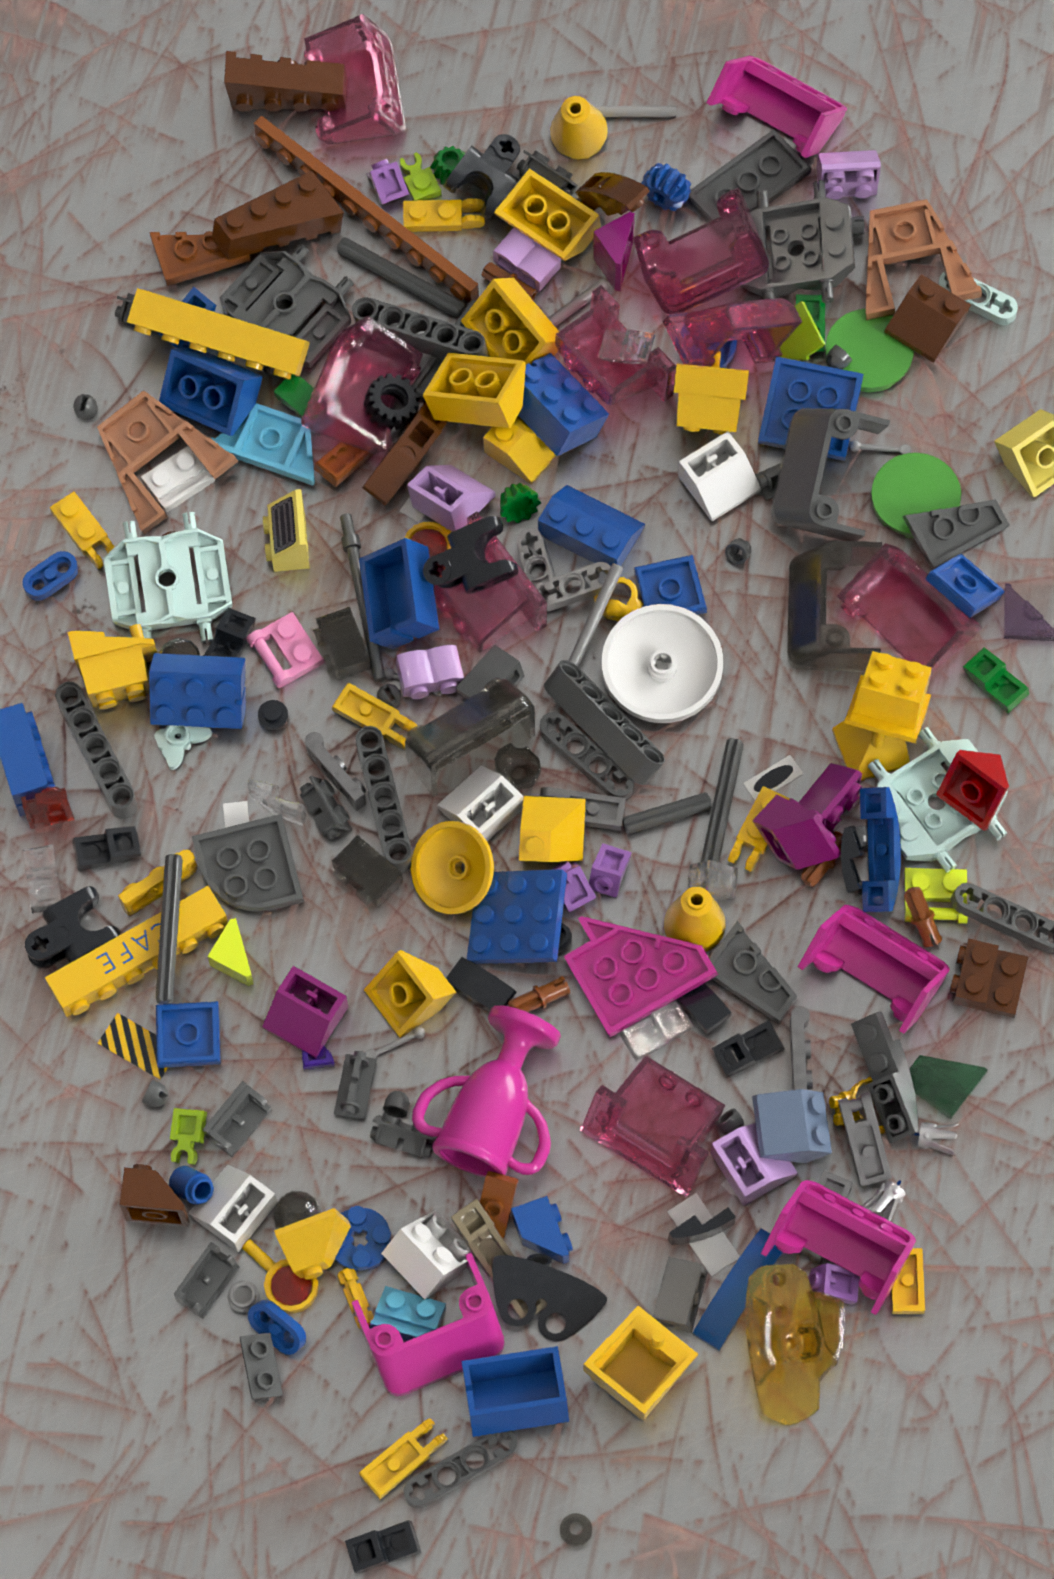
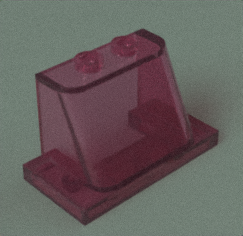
M600 285L592 291L590 310L556 333L555 345L564 358L567 368L571 372H577L583 379L587 390L591 393L595 392L607 405L615 404L651 388L664 402L667 401L674 394L676 365L659 347L648 353L618 320L620 305Z
M775 298L732 302L690 313L668 314L662 322L683 364L711 367L716 362L714 359L715 354L727 341L743 339L755 364L775 362L776 356L781 357L783 355L779 347L802 323V320L792 303L786 299Z
M477 511L467 517V525L482 519ZM496 536L490 539L485 548V557L489 563L504 559L516 563ZM518 564L519 573L517 576L477 593L467 594L463 583L450 589L433 585L436 604L444 613L446 611L449 612L453 618L452 624L460 635L465 634L479 653L528 621L537 632L547 626V602Z
M645 1055L616 1092H613L604 1085L598 1088L580 1131L687 1198L693 1190L709 1154V1151L702 1148L701 1145L722 1115L726 1105Z

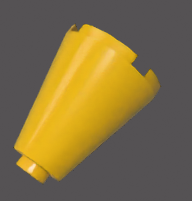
M580 96L567 98L557 111L550 126V136L556 150L562 155L564 154L575 160L588 159L597 154L605 143L608 134L607 123L602 113Z
M691 887L680 895L667 909L664 917L665 935L669 938L701 945L705 952H708L719 944L723 938L726 929L725 915L706 889Z

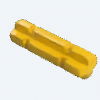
M345 1268L337 1273L340 1285L345 1286L343 1292L350 1310L353 1314L352 1302L358 1300L370 1327V1322L373 1320L374 1315L371 1310L368 1311L367 1309L370 1305L361 1283L356 1282L359 1279L355 1269ZM355 1316L354 1319L357 1324V1327L361 1329L358 1320Z

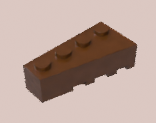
M226 51L224 83L232 110L249 112L252 109H266L267 111L276 112L281 109H294L297 111H307L309 109L335 111L337 109H346L347 74L344 64L306 60L304 65L286 57H280L275 62L262 60V55L250 54V59L236 57V52Z
M309 171L214 218L212 240L229 260L264 251L265 247L273 245L282 247L289 245L290 241L305 238L306 241L315 239L318 234L330 232V235L340 233L344 212L315 174Z

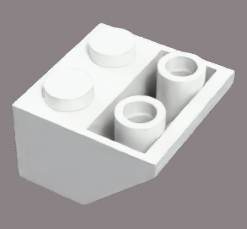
M729 431L679 461V479L711 521H714L761 491V487L745 452Z
M481 765L437 805V808L450 821H459L471 825L483 835L486 841H489L522 811L523 795L502 775Z
M227 1165L212 1183L214 1187L212 1197L205 1203L195 1204L188 1215L236 1252H239L278 1202L275 1193L250 1174Z
M434 1210L401 1228L381 1254L425 1300L441 1291L467 1268L466 1255L472 1252L463 1238L449 1225L448 1221Z

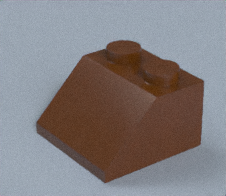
M921 274L907 292L884 332L934 363L961 327L971 304Z
M135 1164L133 1168L124 1167L119 1205L126 1221L189 1226L190 1219L184 1204L156 1170H152L151 1166L144 1164Z

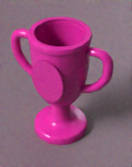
M494 1006L488 1014L489 1023L495 1030L504 1035V1042L497 1059L483 1064L470 1076L443 1078L427 1087L416 1101L412 1111V1121L420 1133L430 1137H437L432 1145L433 1151L437 1156L465 1172L485 1178L488 1171L506 1175L509 1167L519 1174L532 1175L539 1172L545 1165L551 1148V1140L546 1120L528 1099V1086L521 1068L532 1047L553 1049L558 1045L561 1035L553 1025L529 1012L508 1006ZM462 1086L442 1127L439 1128L427 1124L424 1120V1115L430 1101L448 1088ZM527 1113L537 1127L539 1145L533 1160L530 1163H521L514 1159L512 1155Z

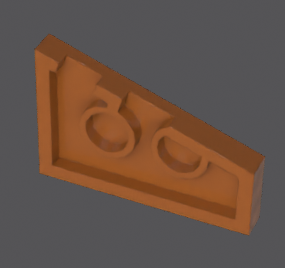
M206 231L200 235H187V232H175V235H160V232H149L167 286L249 262L250 255L228 260L212 240L213 231Z

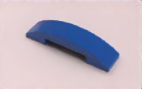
M889 787L861 788L860 818L867 819L869 881H862L863 911L890 912L893 911L901 869V841L897 811Z
M760 1228L739 1257L692 1332L694 1336L718 1351L721 1350L736 1327L737 1321L783 1254L776 1245L773 1246L767 1257L761 1254L770 1235L769 1232Z

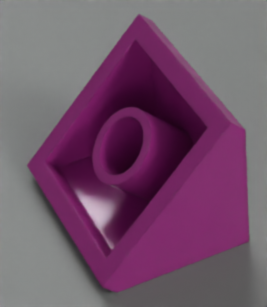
M628 212L594 231L593 259L614 290L620 292L634 244L635 213Z

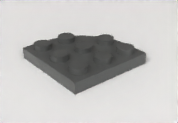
M282 814L192 836L202 877L211 891L225 903L241 910L261 912L304 902Z

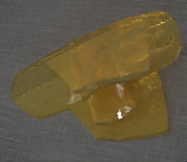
M794 1264L760 1266L749 1276L745 1304L746 1336L754 1385L761 1413L777 1423L793 1425L810 1417L819 1410L820 1381L838 1364V1357L844 1347L845 1305L842 1300L833 1295L813 1291L807 1273ZM774 1275H777L779 1278L778 1286H775L773 1283ZM777 1307L782 1311L781 1318H777L775 1314Z

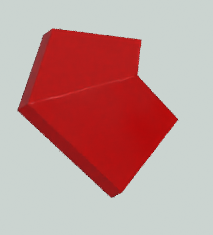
M959 750L936 793L939 798L983 831L988 829L1009 788L1001 754Z

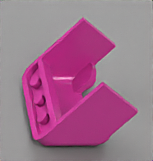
M745 56L726 61L706 102L711 106L721 103L723 104L722 109L733 115H738L739 112H748L794 138L793 142L797 145L795 149L805 158L816 155L821 151L847 111V108L840 102L754 56Z
M851 905L842 906L820 925L797 966L803 970L813 962L818 970L825 973H830V971L836 972L841 968L893 1000L890 1007L893 1015L903 1022L899 1029L903 1034L919 1019L950 971L949 966L944 961L869 914Z
M804 1180L780 1212L761 1254L767 1257L774 1245L786 1254L799 1253L804 1247L861 1277L858 1282L859 1287L866 1297L876 1300L871 1313L877 1315L908 1259L916 1239L906 1229L819 1183Z
M472 1253L466 1255V1264L475 1286L466 1289L459 1298V1308L463 1318L409 1341L403 1342L399 1331L389 1324H381L370 1329L358 1300L352 1302L354 1314L383 1385L391 1395L404 1396L463 1371L462 1361L497 1356L502 1353L505 1346L504 1335Z

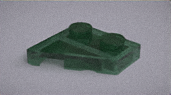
M919 1055L909 1068L915 1094L950 1119L954 1117L988 1071L985 1067L923 1055Z

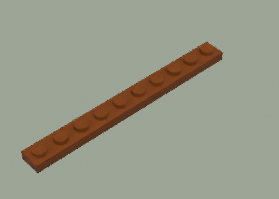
M262 115L254 122L256 141L263 148L273 150L282 163L285 165L291 164L298 170L300 176L312 171L332 198L341 203L342 208L349 215L353 216L355 214L359 217L368 230L374 233L377 231L384 237L390 247L393 249L398 248L404 252L407 259L413 265L422 266L428 271L429 276L435 282H442L450 288V292L461 301L464 299L468 303L479 298L478 283Z

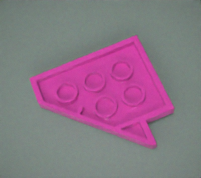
M583 916L579 917L578 920L590 941L564 956L610 1038L719 975L701 945Z

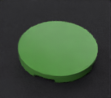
M866 308L849 312L834 323L827 335L825 358L834 345L840 346L852 359V362L843 370L864 374L860 391L879 392L891 388L893 384L897 383L908 373L912 364L914 350L884 332L893 315L866 320Z
M924 453L902 454L886 462L877 472L871 490L872 508L878 520L891 530L905 535L906 538L913 539L914 537L902 516L958 507L961 502V487L954 471L939 458Z

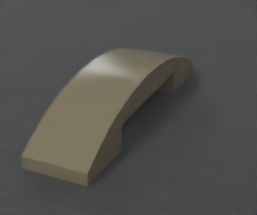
M476 1198L450 1218L485 1273L493 1282L492 1268L494 1257L498 1255L514 1256V1254ZM514 1299L509 1303V1306L520 1319L526 1316L528 1306L525 1301ZM544 1299L536 1301L535 1306L537 1310L535 1315L547 1306Z

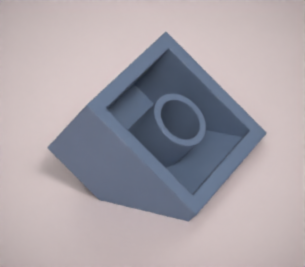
M797 1089L752 1096L760 1158L808 1163L832 1154L823 1092Z

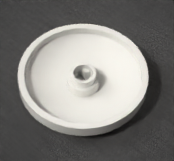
M667 604L645 606L624 616L610 631L602 652L601 668L603 681L613 700L632 716L653 723L681 721L701 711L716 694L723 673L722 648L712 628L705 620L692 611Z

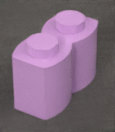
M513 228L493 251V261L500 268L510 274H517L519 280L535 288L538 293L558 272L561 266V259L516 228Z
M456 645L438 646L428 650H415L397 655L396 668L403 697L421 699L434 691H441L442 694H451L456 692L457 685L464 679Z

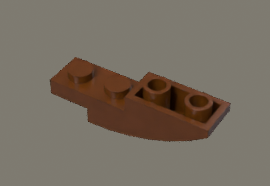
M610 172L595 173L575 191L578 195V201L593 211L600 207L607 216L617 213L623 215L629 210L631 212L636 211L645 203L643 197L650 192L647 186L626 176Z
M425 401L362 488L386 506L427 453L448 421L434 420Z

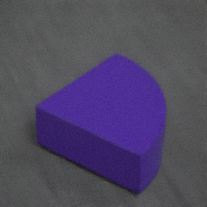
M325 1046L316 1059L308 1055L307 1052L302 1051L304 1070L335 1066L333 1056Z

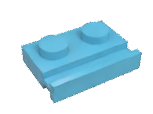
M385 1286L375 1310L374 1318L370 1322V1329L381 1324H389L399 1331L402 1340L409 1341L440 1327L446 1312V1303L429 1298L424 1300L422 1296Z

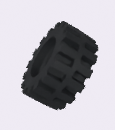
M391 373L386 374L385 378L383 375L379 376L377 380L371 383L364 397L363 407H366L364 413L366 416L370 415L369 421L372 424L377 422V427L380 429L385 426L386 431H392L393 427H395V430L398 431L403 426L404 428L407 427L419 408L420 402L418 401L420 396L419 393H415L417 388L415 385H409V379L402 380V375L397 374L396 377H393ZM391 395L397 398L403 408L393 410L386 407L382 403L380 396Z

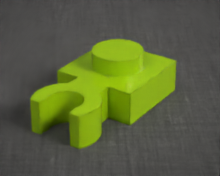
M417 152L414 153V165H407L404 158L400 159L401 171L407 175L403 179L412 201L432 200L442 196L441 188L431 168L422 169V158Z
M181 1108L173 1109L169 1139L178 1141V1144L171 1152L172 1162L180 1164L181 1154L187 1152V1163L191 1165L196 1164L198 1154L194 1149V1144H203L204 1142L203 1128L206 1126L207 1112Z

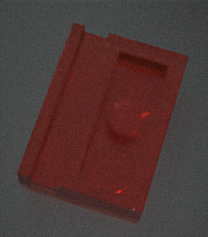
M46 788L42 790V793L35 794V799L27 800L26 796L21 797L23 810L31 829H35V824L38 823L50 826L75 820L65 788Z

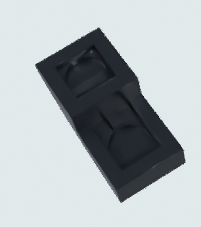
M228 608L217 625L215 637L203 656L239 658L247 643L246 637L252 632L256 618Z
M136 825L105 829L104 834L74 837L72 841L78 870L107 866L141 856Z
M854 825L844 828L841 844L842 872L848 893L862 888V881L853 858L865 853Z
M462 956L446 977L455 991L472 999L476 1006L488 1012L494 1006H507L508 1002L517 993L508 984Z
M705 983L675 1000L686 1014L689 1013L706 1034L728 1019L732 1013Z
M769 1020L742 1035L738 1033L712 1048L727 1076L749 1068L785 1049Z
M729 1207L703 1225L694 1215L669 1232L668 1241L671 1245H683L705 1240L733 1226L736 1217Z
M410 1520L380 1531L373 1530L345 1541L355 1573L421 1553L416 1532Z

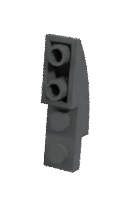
M882 1011L851 1023L873 1082L867 1085L889 1142L893 1143L917 1133L918 1111L915 1090L900 1039L893 1041Z

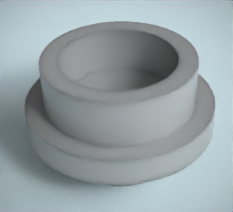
M242 1280L230 1287L227 1299L233 1310L247 1313L253 1305L259 1302L260 1294L258 1288L252 1282Z

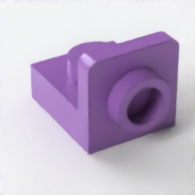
M388 159L371 165L373 170L367 173L368 179L371 178L381 205L409 195L397 161L389 164Z
M602 843L591 868L589 884L592 890L617 897L632 852Z
M565 861L552 869H563L567 873L564 906L568 912L596 898L580 865L577 863Z
M830 1263L814 1267L807 1278L808 1299L815 1301L826 1298L850 1305L854 1304L858 1299L859 1276L841 1266Z

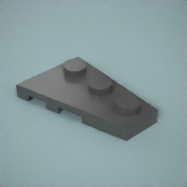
M996 499L902 516L931 569L1010 526Z
M737 921L710 957V961L719 974L712 978V980L780 1024L796 1002L797 995L775 967L771 966L761 953L760 948L755 942L751 941L744 932V928Z

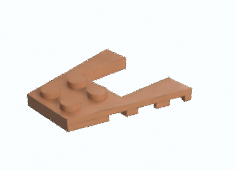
M927 199L870 210L866 320L895 314V306L884 265L940 254L951 293L964 301L982 297L981 287L977 286L972 277V272L967 264L963 263L957 253L955 244L946 235L944 226Z
M144 390L97 426L109 457L116 469L120 483L124 488L130 507L135 514L139 528L144 535L168 516L134 473L181 437L214 479H217L238 462L232 453L227 452L218 443L206 437L195 429L193 425L181 419L172 410Z

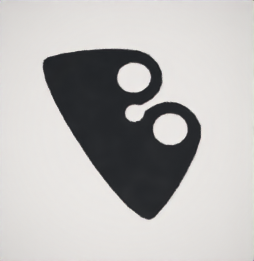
M498 1255L493 1259L492 1273L496 1305L503 1321L511 1326L519 1327L530 1323L537 1310L535 1306L536 1301L544 1299L547 1306L540 1312L538 1317L539 1331L549 1340L561 1341L584 1327L607 1302V1297L599 1289L563 1271L510 1255ZM514 1299H522L528 1306V1312L522 1319H513L508 1314V1305ZM552 1313H559L565 1318V1328L560 1333H551L546 1328V1319Z

